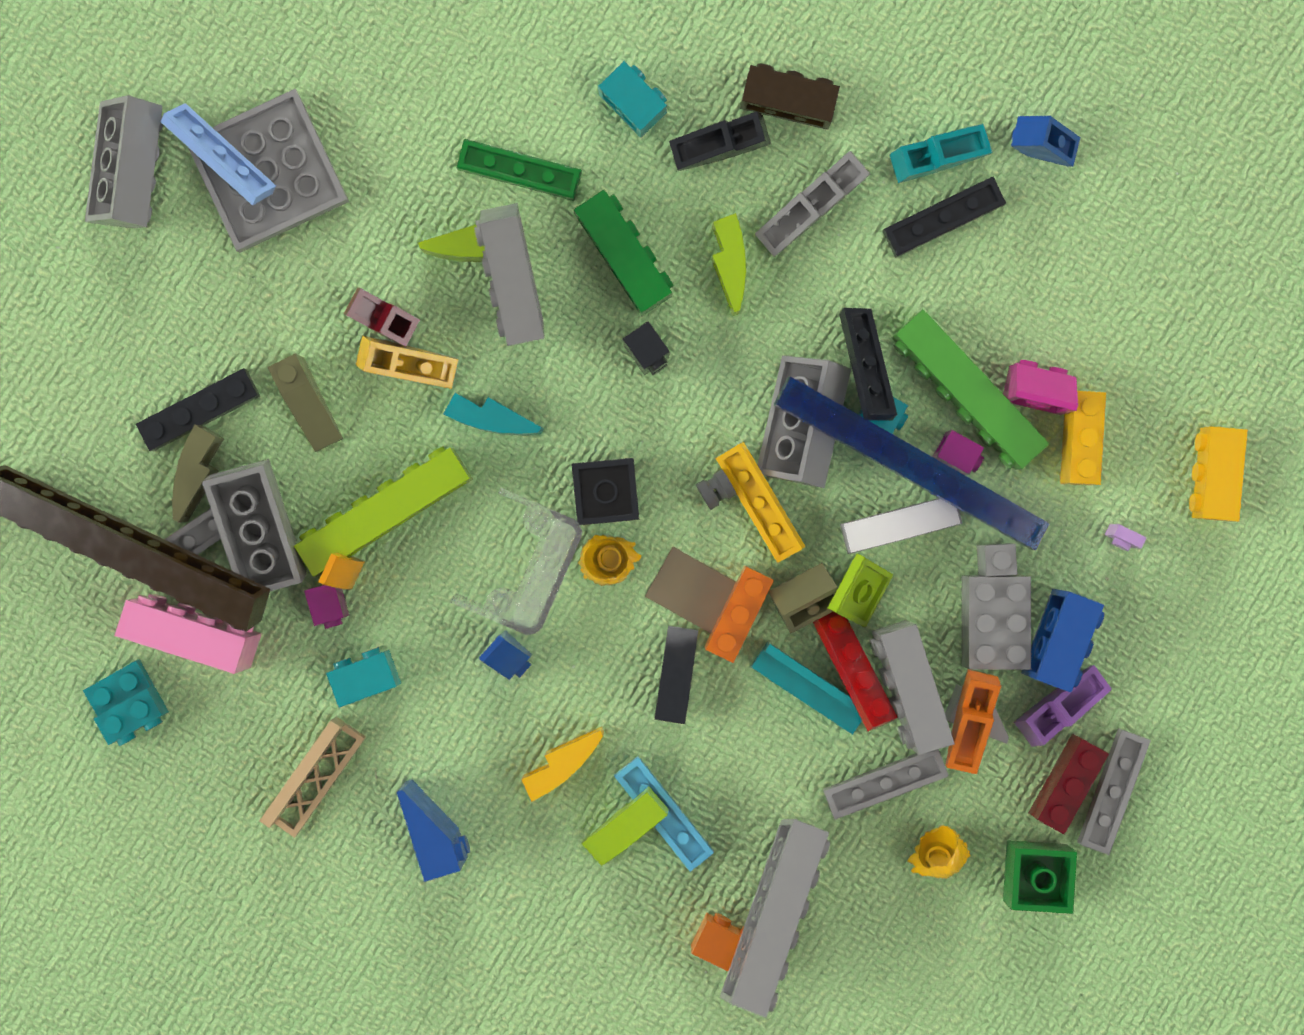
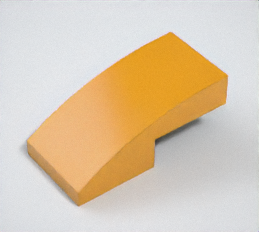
M331 553L318 582L334 588L353 589L364 561L356 557L348 558L339 553Z

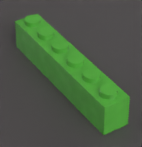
M924 309L918 312L892 337L896 342L893 346L904 358L909 356L915 362L916 366L914 368L917 373L925 380L930 378L937 386L935 389L936 393L945 402L951 401L958 408L956 414L963 422L968 425L972 423L979 431L977 433L979 439L988 447L992 445L1000 453L998 458L1007 468L1023 469L1050 444Z

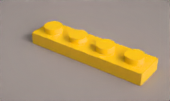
M744 442L715 458L731 482L737 496L777 563L806 547Z

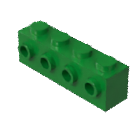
M604 189L573 209L576 218L641 317L672 297L670 288L674 287L671 279L665 271L659 273L653 264L657 261L654 253L648 245L642 247L637 239L640 236L638 229L631 219L627 222L620 213L623 207L614 194L609 196Z

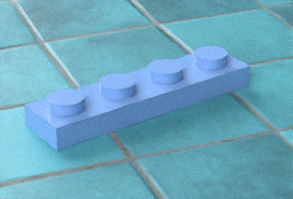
M186 103L163 114L161 123L252 206L273 194L276 185Z

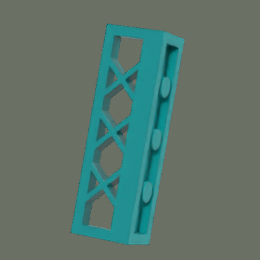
M768 641L752 663L751 668L853 735L862 719L851 697Z

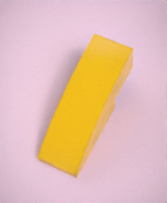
M602 726L546 751L545 758L548 764L523 775L521 780L531 802L561 785L584 764L604 735Z

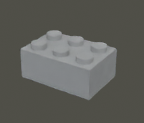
M962 575L963 667L969 670H1031V577L1023 575L987 577Z

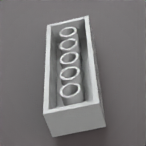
M796 819L781 820L720 994L721 999L765 1018L768 1011L772 1012L778 999V993L775 992L778 982L785 978L789 963L786 962L789 949L793 950L797 944L799 931H796L800 918H805L809 908V901L806 900L810 888H815L819 879L820 871L817 870L820 858L824 859L829 850L830 841L827 840L829 832Z

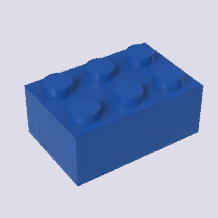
M1052 589L1031 645V670H1022L1021 674L1071 693L1073 687L1076 688L1081 681L1082 670L1080 668L1083 660L1089 657L1093 649V641L1091 639L1095 629H1099L1103 622L1104 612L1102 610L1104 604L1069 591Z

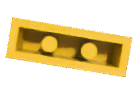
M1077 391V411L1064 414L1060 484L1101 485L1106 392Z
M1214 426L1200 428V432L1197 433L1195 438V450L1198 451L1197 463L1194 464L1192 469V480L1195 481L1194 493L1190 496L1189 500L1192 518L1239 522L1248 430Z

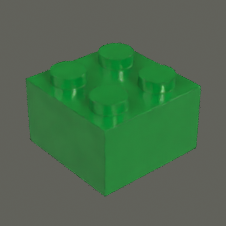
M1007 840L1003 901L1011 910L1073 914L1077 851L1068 844Z

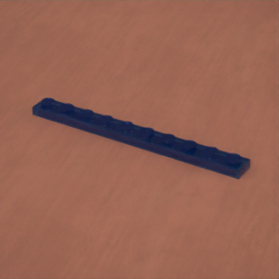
M787 377L773 404L1030 550L1038 548L1050 524L869 420H864L860 415L793 377Z

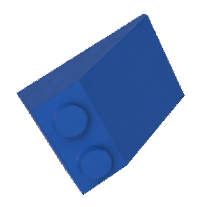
M413 780L406 781L397 791V796L424 882L461 871L468 858L467 854L470 853V845L466 835L461 836L459 827Z

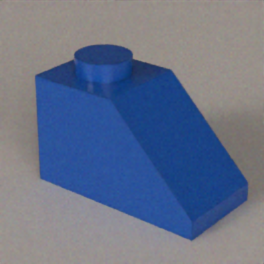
M1018 116L1016 127L1012 133L1011 146L1025 156L1073 167L1081 137L1052 116Z
M506 630L479 657L483 663L509 680L514 674L520 678L532 665L527 661L532 654Z

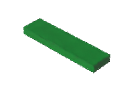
M468 139L463 141L456 167L458 171L575 201L582 174V169Z

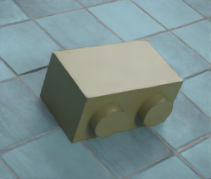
M823 563L778 585L770 590L769 594L789 632L793 633L833 612L828 609V606L838 587Z

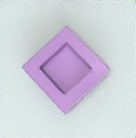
M1110 524L1105 533L1106 536L1113 539L1112 544L1126 551H1129L1130 548L1142 549L1147 538L1120 524Z

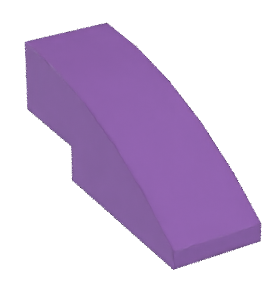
M1091 665L1082 671L1081 681L1076 688L1073 687L1071 693L1056 688L1026 711L1014 723L1032 747L1044 746L1064 727L1072 726L1108 694L1112 688L1095 665Z

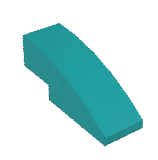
M984 124L935 135L925 141L901 146L889 154L897 181L902 183L990 155L993 152Z
M454 393L443 413L464 425L498 434L536 435L541 434L543 431L541 426L489 397L481 408Z

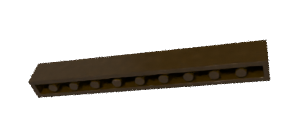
M6 465L0 466V517L15 522L21 528L30 529L42 535L46 540L66 546L74 553L85 555L95 560L101 566H107L121 572L126 578L140 581L154 591L163 592L175 598L179 603L195 607L209 617H216L230 624L234 629L246 632L262 621L271 589Z

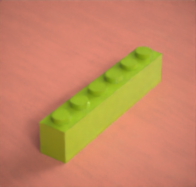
M444 446L436 449L428 455L430 460L420 466L418 462L414 463L402 471L404 476L396 482L393 479H389L376 488L378 490L377 494L370 498L367 495L358 498L350 504L353 508L345 514L339 511L325 520L327 525L317 531L314 527L299 536L301 541L294 545L312 576L322 575L331 553H339L348 558L473 480L456 451L451 447L445 449Z

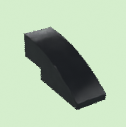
M756 111L729 122L723 120L670 140L669 143L677 170L681 171L738 156L770 145L771 141L764 117Z
M668 625L654 720L685 724L698 630Z

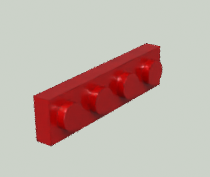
M833 611L814 621L813 624L867 731L897 719L898 717L848 619Z

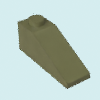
M293 354L268 367L281 396L315 452L343 439L304 357Z

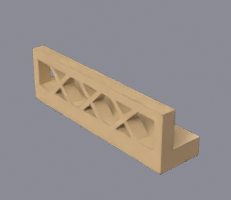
M338 717L330 720L264 813L260 822L268 828L276 824L295 838L366 737ZM343 730L356 741L349 750L338 751L336 738ZM332 746V752L326 753L329 747ZM339 755H345L342 761L340 762ZM333 757L335 771L332 774L320 776L318 765L320 760ZM314 770L315 777L308 778ZM326 779H328V781L325 783V785H324L323 788H322V782H321V780H326ZM316 781L318 795L315 799L303 801L301 787L304 783ZM297 796V802L291 803L293 798ZM311 804L305 812L304 805ZM298 806L300 820L294 827L282 819L281 815L286 808Z

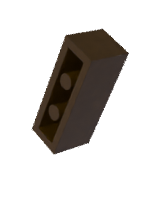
M768 64L750 65L740 109L751 112L758 111L763 115L828 130L832 122L840 86L833 85L834 82L826 78H816V80L804 78V75L797 71H786V73L775 71L774 67Z

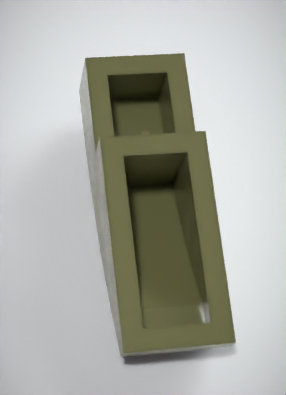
M194 425L178 461L172 497L173 520L177 522L189 521L205 494L202 481L209 475L219 472V470L210 466L209 463L224 438L205 426Z

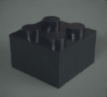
M634 458L572 464L577 525L640 520Z

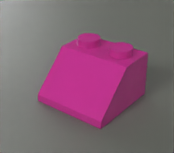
M1020 360L1019 363L1009 366L1003 394L1012 404L1057 415L1077 411V377L1067 375L1068 370L1058 367H1050L1049 370L1037 368L1038 363L1029 360Z

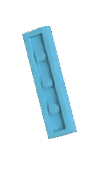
M639 756L614 774V777L632 799H635L649 786L669 808L668 815L654 827L690 872L714 853L711 846Z

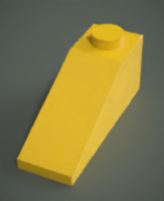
M362 335L356 366L368 373L452 389L459 359Z

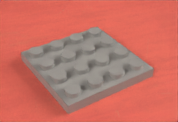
M296 89L212 127L276 185L272 195L253 206L189 148L231 241L239 253L349 202Z

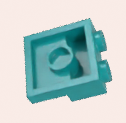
M140 660L132 662L83 690L97 715L93 719L108 745L115 742L119 746L124 745L136 738L135 731L144 727L145 731L156 727L163 722L160 717L169 713L168 708Z

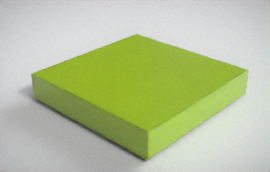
M856 553L828 609L865 628L888 587L893 574Z

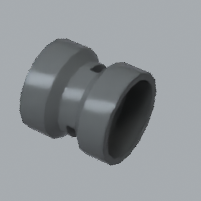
M722 469L714 473L713 478L710 480H702L695 484L710 510L719 506L721 500L731 499L737 495Z

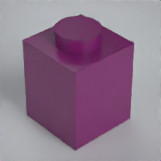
M950 430L944 434L932 459L961 475H970L971 471L975 473L984 459L981 455L984 447Z
M322 585L304 591L314 626L324 624L325 629L343 624L341 618L350 616L342 589Z

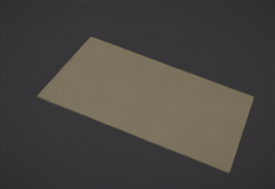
M672 547L645 597L711 633L736 582L679 549Z

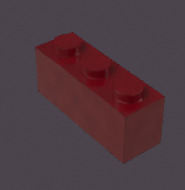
M1072 734L1028 813L1038 821L1065 835L1109 753Z

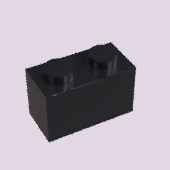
M649 321L623 338L624 347L644 375L649 372L655 375L668 366L667 359H669L670 351Z

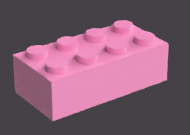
M149 594L148 596L139 595L138 598L125 601L115 633L116 637L233 674L251 668L262 634L253 631L254 627L246 632L234 629L230 624L216 617L196 613V608L188 604L178 603L177 606L166 603L167 598L156 594Z

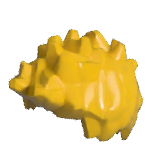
M610 535L593 536L582 547L580 561L578 562L582 567L580 571L584 574V579L592 580L600 586L613 585L624 581L630 570H634L633 563L639 561L642 556L633 549L636 543Z
M941 825L936 829L925 832L920 837L919 845L914 848L915 853L909 856L907 862L915 866L911 869L912 873L947 879L958 873L971 855L967 849V843L960 838L955 829Z

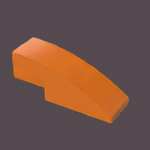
M967 670L951 733L955 744L950 745L948 748L946 768L977 774L994 722L993 711L1001 690L998 676Z

